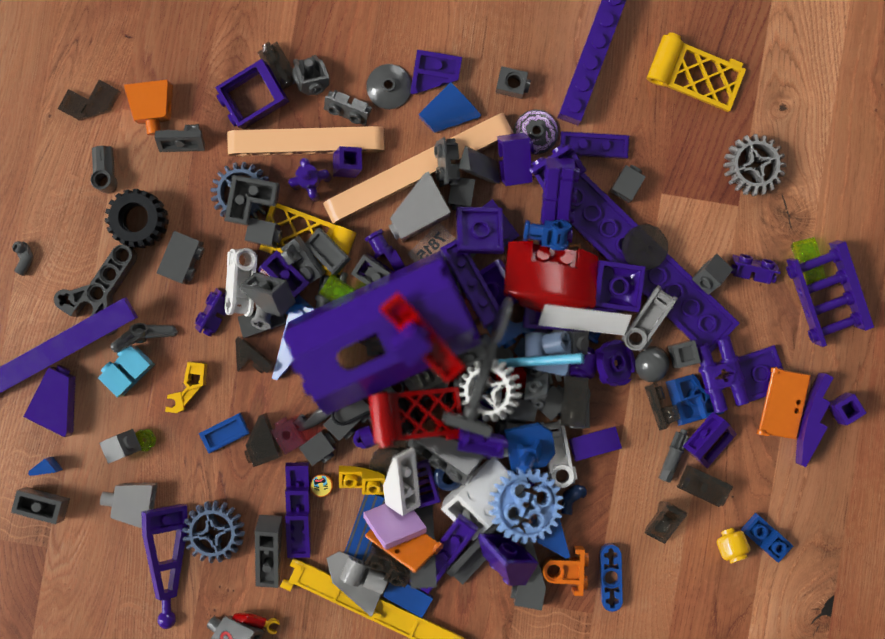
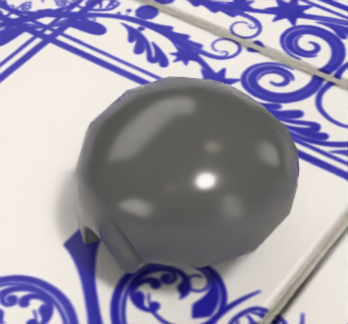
M657 346L647 347L645 351L642 350L636 357L635 371L641 379L647 382H658L669 371V357L663 349Z

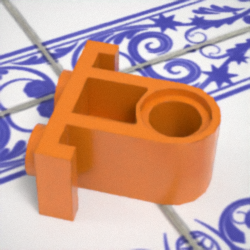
M573 546V551L575 554H578V557L566 559L564 557L551 556L544 559L541 564V572L548 582L554 584H576V587H572L573 595L583 596L584 590L588 588V576H584V567H588L589 554L585 553L583 546ZM557 565L559 566V571L555 575H550L547 573L549 566Z

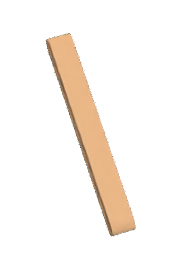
M500 113L452 137L458 143L459 160H451V164H457L461 161L465 146L481 152L497 144V136L514 134L504 113ZM434 147L326 200L323 205L332 223H339L417 184L424 173L428 171L431 176L435 175L438 161L434 155Z

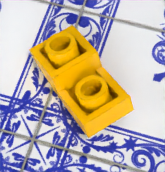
M339 466V488H362V495H384V474L361 467Z

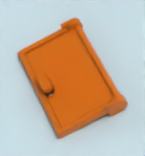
M771 367L770 381L757 434L797 439L811 375Z
M371 529L365 534L367 539L414 573L443 548V544L440 541L437 542L425 533L385 550Z

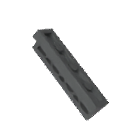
M514 507L509 509L508 517L509 519H518L519 523L517 525L514 524L511 528L517 527L525 519L515 515L516 510ZM499 523L492 524L484 533L504 534L505 531H497ZM478 538L474 541L471 540L446 571L450 577L454 576L462 585L486 560L482 554Z

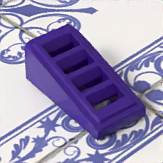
M429 460L416 462L417 469L426 467L425 471L417 473L418 477L425 475L429 477L418 480V485L431 483V485L419 488L421 505L419 508L441 502ZM433 490V492L427 493L424 495L420 494L421 492Z

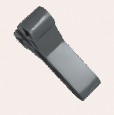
M126 245L116 246L89 285L74 290H59L54 296L55 305L72 317H78L87 303H90L93 307L91 316L112 305L113 295L137 261L136 250ZM123 250H127L129 257L123 262L120 254ZM110 269H114L116 277L110 281L108 279V272ZM101 288L103 290V297L98 300L95 296V291ZM65 296H69L68 299L71 301L72 304H66L67 300L64 299ZM117 329L107 335L114 334L117 331Z

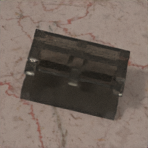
M687 465L677 488L719 507L725 504L733 486Z

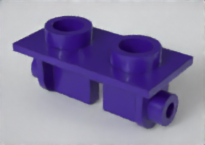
M740 254V256L732 255L735 265H731L733 268L731 274L734 277L749 280L751 273L755 272L754 281L770 284L775 283L777 274L781 273L777 264L772 260L762 259V261H759L746 254Z
M218 288L214 292H210L205 302L207 306L204 312H200L195 320L196 330L201 333L202 329H204L203 333L210 337L213 333H216L222 322L221 318L215 316L218 312L224 316L226 314L225 293L221 296L222 292Z
M460 428L457 450L503 459L504 449L508 447V440L505 439V435L491 433L489 438Z

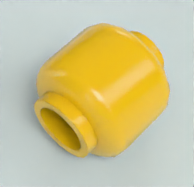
M734 528L722 531V537L716 541L722 558L730 561V563L748 558L747 554L751 549L744 532H735Z

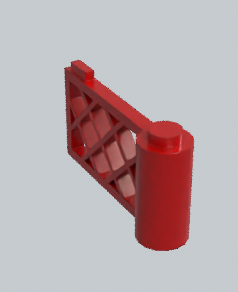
M459 387L379 393L368 396L374 444H379L380 448L392 447L395 441L439 436H446V440L459 439L460 428L457 427V429L450 430L443 424V420L440 421L431 414L438 404L445 411L462 415ZM445 393L453 394L454 403L450 408L440 401ZM424 395H427L434 401L428 410L418 403ZM405 397L412 403L406 413L399 408L398 398ZM415 406L425 414L419 423L409 416ZM427 417L437 424L433 432H428L422 427ZM405 419L415 426V429L409 435H402L401 425Z

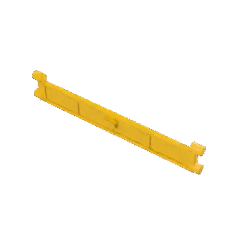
M293 558L290 564L295 569L289 581L283 579L280 585L281 588L291 591L295 584L410 639H466L382 598H379L373 615L369 616L332 583L330 574Z

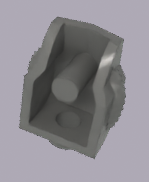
M312 55V57L305 60H293L294 68L292 75L299 91L307 95L322 93L329 85V76L323 60L318 59L317 55Z

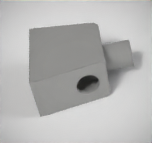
M120 483L115 486L114 493L102 492L100 505L112 507L110 515L112 519L142 528L141 511L154 509L158 483Z

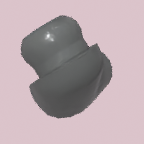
M16 241L12 249L17 253L19 262L14 272L25 276L33 261V255L26 242Z

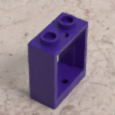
M260 59L215 87L219 93L216 95L218 101L223 107L226 106L230 112L228 114L230 122L233 126H238L241 129H246L290 102L269 64L263 59ZM260 74L275 100L244 119L229 92Z

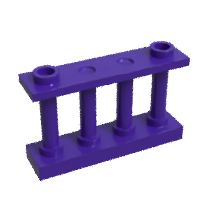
M833 241L829 243L831 249L829 253L800 264L798 259H786L788 276L794 281L810 329L808 330V336L812 343L821 347L827 346L824 336L854 325L865 331L874 328L846 241ZM832 261L836 264L838 271L835 275L809 285L806 284L803 272ZM837 283L843 285L845 291L843 296L817 306L813 305L811 293ZM845 304L850 306L852 312L850 317L821 328L817 315Z

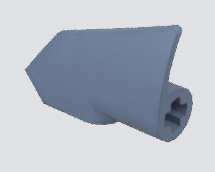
M566 331L549 334L539 332L527 333L525 338L520 339L514 352L519 358L571 354V339ZM570 364L526 366L525 368L567 376Z

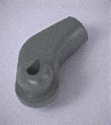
M318 407L308 418L303 414L299 415L295 420V424L299 426L298 430L305 431L320 424L331 414L326 415Z

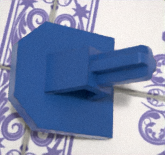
M538 422L504 430L505 439L508 440L507 451L510 469L513 473H516V468L522 470V473H527L529 469L546 467L556 454L552 431Z

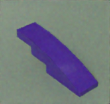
M818 373L802 413L797 436L795 463L803 467H807L828 428L820 423L831 403L823 398L833 380V377L826 373Z
M309 462L286 463L285 522L287 558H310L311 509Z

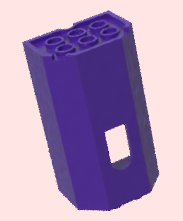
M441 251L288 322L284 330L283 339L289 348L293 360L291 362L292 368L297 375H301L304 381L302 387L306 395H311L313 401L326 415L431 368L422 358L409 367L392 350L389 340L399 331L381 312L380 307L397 292L413 306L456 356L482 344L479 330L459 292ZM375 333L378 334L387 352L354 369L343 368L337 360V354L342 348Z

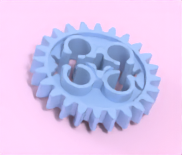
M516 468V474L508 471L509 478L500 476L502 484L494 483L498 490L497 492H490V495L495 497L494 501L488 502V504L494 506V509L489 511V514L496 515L492 523H500L497 531H505L504 537L509 538L512 536V541L518 542L520 538L521 542L526 544L529 538L531 542L536 543V536L543 540V532L552 534L550 526H558L554 519L562 518L557 513L558 509L564 508V506L558 504V501L563 499V496L556 495L560 487H552L555 480L552 478L547 480L548 473L543 472L540 475V469L535 468L533 472L529 469L527 473H522V470ZM528 477L532 483L541 482L538 486L535 485L533 487V491H542L544 499L538 503L536 500L537 495L525 491L521 495L516 496L515 488L521 484L529 489L531 486L528 483ZM524 502L529 503L528 508L523 507ZM511 507H514L516 510L515 515L526 519L536 514L537 521L534 525L523 521L521 524L524 527V533L520 527L511 528L514 524L517 525L519 520L515 518L509 519L508 511Z

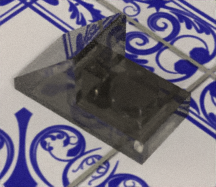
M242 336L236 338L237 372H241L252 360L254 362L252 366L260 373L264 371L271 373L275 364Z
M660 501L656 515L645 528V534L665 544L686 518L687 512L669 502Z

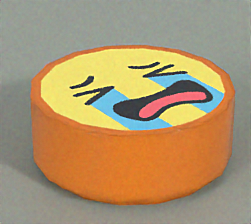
M326 474L316 475L310 483L311 492L318 497L327 496L333 489L332 479Z

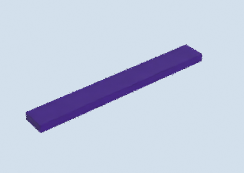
M127 297L0 366V393L138 318Z

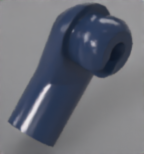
M573 485L563 493L562 506L564 508L561 509L562 514L572 515L573 503L587 495L585 486Z

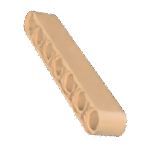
M379 126L232 130L227 132L229 156L334 154L339 146L362 148V153L385 151L384 127Z

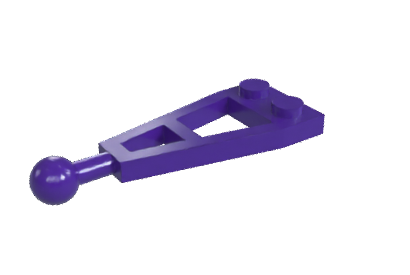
M185 504L141 511L142 537L156 599L162 601V612L159 614L157 622L163 629L172 628L176 622V616L171 612V598L177 597L185 548L183 537L187 535V533L182 532L184 527H188L184 522L188 518L187 505ZM176 530L172 559L158 562L153 535ZM170 570L168 589L164 590L161 571Z

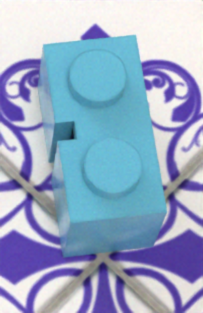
M131 345L117 354L119 357L114 363L110 361L101 369L102 374L98 379L116 397H123L155 365L137 345Z

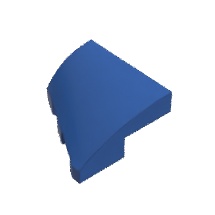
M451 82L419 113V118L434 133L481 117L479 111Z
M694 374L666 382L678 426L706 419L714 412L709 394H706L700 385V381Z

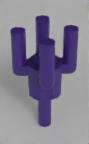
M302 158L300 160L301 167L295 173L297 177L290 178L288 184L294 190H299L300 187L306 189L308 196L314 202L320 200V195L316 189L321 180L330 182L332 177L327 170L317 171L307 158Z

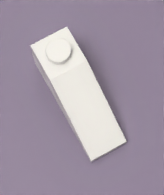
M413 447L393 457L383 485L385 504L402 516L421 506L416 456Z

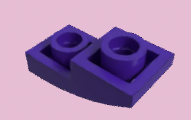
M616 426L569 439L575 462L622 449Z

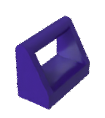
M712 412L683 447L708 469L735 438L737 433L725 419ZM724 431H726L727 433L721 438V440L714 446V448H713V449L707 454V456L704 458V457H703L704 454H705V453L710 449V447L717 441V439L724 433Z

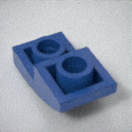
M757 513L740 529L778 563L793 547L787 539L772 528Z

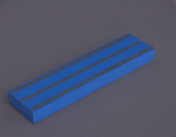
M364 496L344 553L364 562L366 561L372 542L365 537V534L371 528L363 518L364 512L385 504L384 496Z

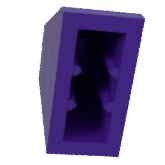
M57 365V367H48L23 417L63 437H68L72 435L74 429L76 377L69 374V369Z

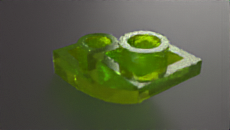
M815 237L791 244L795 259H798L799 264L821 256ZM823 265L803 272L807 285L826 278Z

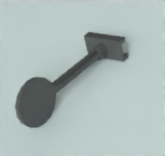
M504 298L497 311L491 332V343L485 352L468 406H465L463 415L444 411L441 420L445 424L490 438L493 428L489 424L476 420L479 411L477 408L496 354L497 343L501 340L511 315V298Z

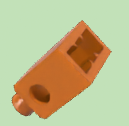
M168 80L124 85L134 121L138 124H146L147 135H155V131H161L160 122L171 120L172 84Z

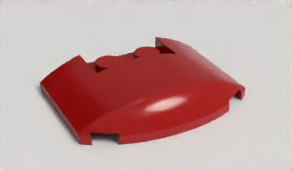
M533 241L508 242L503 294L508 297L510 293L519 300L518 304L538 312L543 311L545 304L579 309L590 307V310L594 309L596 306L598 256L580 248L577 251L568 249L554 250L550 247L533 244Z

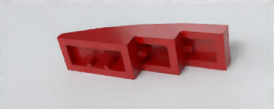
M399 292L380 307L381 312L397 327L398 331H401L411 321L417 327L421 325L430 334L428 339L432 348L421 358L446 383L466 368L434 329Z

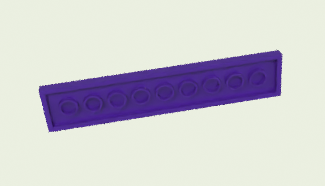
M585 173L581 174L579 181L574 182L573 189H577L576 203L571 205V209L575 210L574 223H570L571 226L607 261L645 266L642 294L648 299L657 285H659L661 290L670 296L678 297L666 317L689 340H695L696 346L704 343L709 344L712 353L718 346L716 339L728 336L740 323L710 294H706L692 280L693 277Z

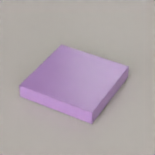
M386 504L364 512L363 516L385 550L425 534L427 529L414 510L402 516Z

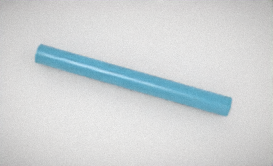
M581 353L498 359V365L503 361L506 362V368L583 363L584 355Z

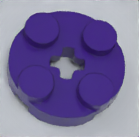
M621 340L607 341L595 350L594 354L599 379L603 384H609L610 386L626 385L631 381L629 379L631 373L635 372L634 354L631 349L622 344L624 342Z

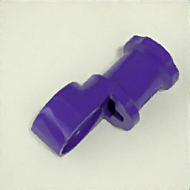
M382 229L375 231L364 239L373 248L375 259L385 255L394 271L405 267L396 250L386 242Z
M369 425L360 427L355 432L353 442L357 447L368 449L377 445L374 444L373 430Z

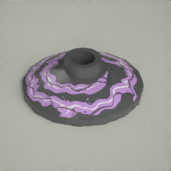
M542 110L526 111L519 116L514 126V134L524 132L532 139L534 152L531 154L546 153L554 146L558 138L557 122L552 115ZM534 127H539L541 133L536 135L533 133L532 129Z

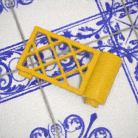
M670 32L668 35L662 36L646 79L653 84L668 87L721 110L730 112L746 69L742 67L743 63L731 58L728 62L687 45L681 40L680 35ZM686 51L694 54L697 61L696 64L687 67L684 60ZM707 61L714 62L718 72L708 76L703 63ZM699 65L704 78L693 82L689 69ZM729 69L738 72L735 82L728 84L724 71ZM685 72L689 84L683 87L675 84L677 75ZM719 74L724 87L714 90L709 78ZM705 80L710 93L702 95L698 93L695 84ZM726 89L729 96L727 104L719 102L716 92Z
M277 203L276 207L270 206L265 221L276 223L273 218L276 208L281 209L285 212L287 219L278 223V225L282 226L290 223L294 234L281 239V242L277 243V245L281 244L283 247L285 241L309 230L313 234L314 228L323 225L329 227L327 234L347 255L349 254L357 234L356 232ZM300 217L305 218L308 227L297 232L292 221ZM260 245L259 250L269 254H273L276 250L280 253L283 252L277 246L272 248ZM318 260V262L321 264V266H322V267L324 268V270L326 271V273H325L324 275H327V276H330V277L335 278V275H333V274Z

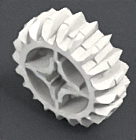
M498 359L493 360L490 371L498 374L503 380L496 382L491 376H488L483 393L487 392L491 386L498 387L491 394L483 395L482 393L481 399H486L490 405L493 404L495 409H489L479 402L477 408L479 411L476 419L482 416L484 422L489 421L490 418L492 422H496L499 417L503 420L507 418L506 413L512 414L514 412L512 406L517 407L519 405V402L514 398L522 397L520 392H516V389L521 388L522 384H515L514 380H517L519 376H511L514 370L513 367L505 370L506 362L503 361L498 365ZM479 361L474 363V367L467 368L469 374L462 375V378L466 381V383L459 384V387L465 388L464 392L459 393L460 397H466V400L462 402L463 406L469 403L482 364ZM506 387L507 394L502 404L501 391Z

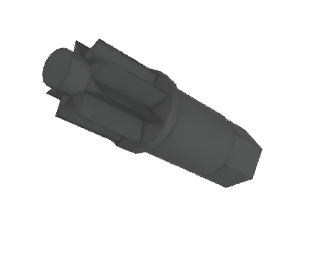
M681 428L680 432L676 431L659 474V479L671 483L681 456L684 454L685 448L683 445L689 439V436L686 435L687 430Z

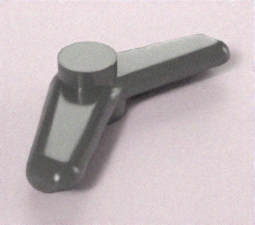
M136 323L131 325L127 332L113 341L110 347L113 352L119 353L134 343H144L147 338L174 337L178 334V331L172 325Z

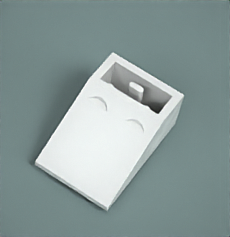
M492 457L483 463L465 485L461 484L457 489L452 490L444 497L441 510L453 521L461 514L479 527L478 531L471 538L473 541L478 538L480 533H484L493 524L492 520L496 517V515L489 514V511L493 510L494 506L488 504L489 501L495 500V497L490 495V492H497L498 490L494 483L502 484L500 476L509 478V470L496 457ZM521 484L515 488L516 496L525 489Z

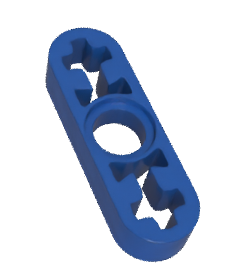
M607 543L601 547L599 553L601 603L606 610L614 612L619 610L623 604L622 554L615 544ZM612 548L613 552L616 553V555L612 556L613 565L617 564V567H604V564L609 565V558L604 555ZM614 571L617 573V580L614 583H607L605 581L607 572ZM605 587L613 589V595L618 599L614 601L612 606L606 601V599L610 598L609 589L605 590Z

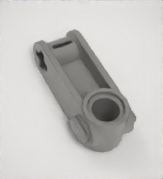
M657 285L640 309V312L632 323L628 325L625 335H621V340L625 342V345L631 350L641 352L643 349L645 351L652 342L650 338L671 310L678 297L670 296L661 290V286ZM638 332L642 335L643 339L639 342H634L631 340L630 335Z

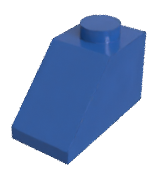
M536 515L530 517V525H534L536 523ZM555 518L554 521L558 526H550L552 534L543 532L544 539L542 540L536 536V540L539 544L567 559L570 558L561 521L560 518Z

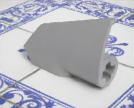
M341 551L327 557L332 583L369 616H372L380 595L386 587L389 575L367 566L366 562Z

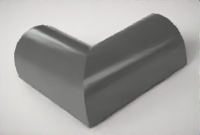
M233 175L224 221L248 226L252 203L276 207L280 191L279 183Z

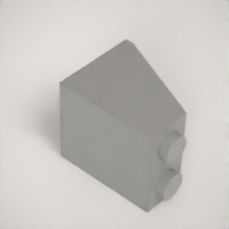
M429 171L424 173L390 218L392 222L389 225L395 239L400 238L402 243L450 218L451 212Z

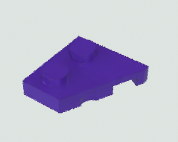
M417 50L410 94H417L458 81L462 57Z

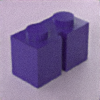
M524 132L497 136L499 157H503V160H499L500 180L505 186L532 183L533 174L529 171V169L534 167L532 165L534 162L531 161V153L534 152L532 139Z

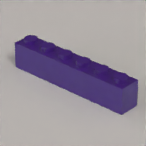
M601 0L559 111L558 119L577 126L580 124L626 0Z

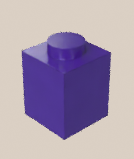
M339 146L333 154V177L356 178L362 171V148Z
M412 321L389 340L393 352L409 367L432 348L428 339L430 334L421 325L417 327Z
M845 392L832 400L828 407L837 423L842 425H849L867 414L854 393Z

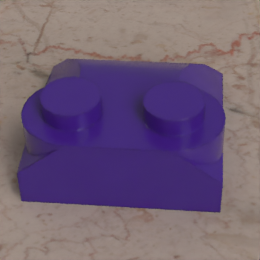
M599 260L595 307L639 313L646 267Z

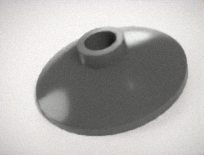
M384 64L371 72L367 80L366 89L370 100L376 106L382 109H396L402 106L410 97L411 80L407 72L401 67L394 64ZM388 81L393 83V86L390 89H387L384 86L385 83Z

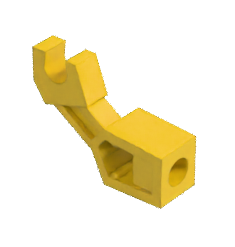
M187 362L184 378L186 388L183 392L167 395V399L175 400V406H166L165 412L179 413L186 409L185 406L202 386L206 385L208 364ZM192 374L200 375L199 384L192 385L190 383L192 381Z

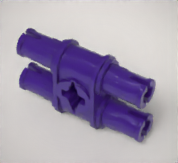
M730 336L716 339L722 357L719 362L713 361L709 344L697 345L701 362L698 372L701 373L705 385L704 391L706 394H709L715 413L728 410L722 391L725 387H731L737 406L750 402L744 385L746 377L743 376L739 363L740 357L735 355ZM721 370L726 371V374L722 375L723 379L718 377V375L722 374Z

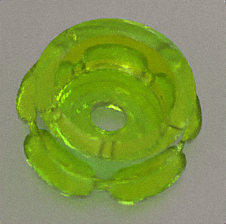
M139 430L135 433L141 446V451H149L151 447L155 446L156 438L151 430Z

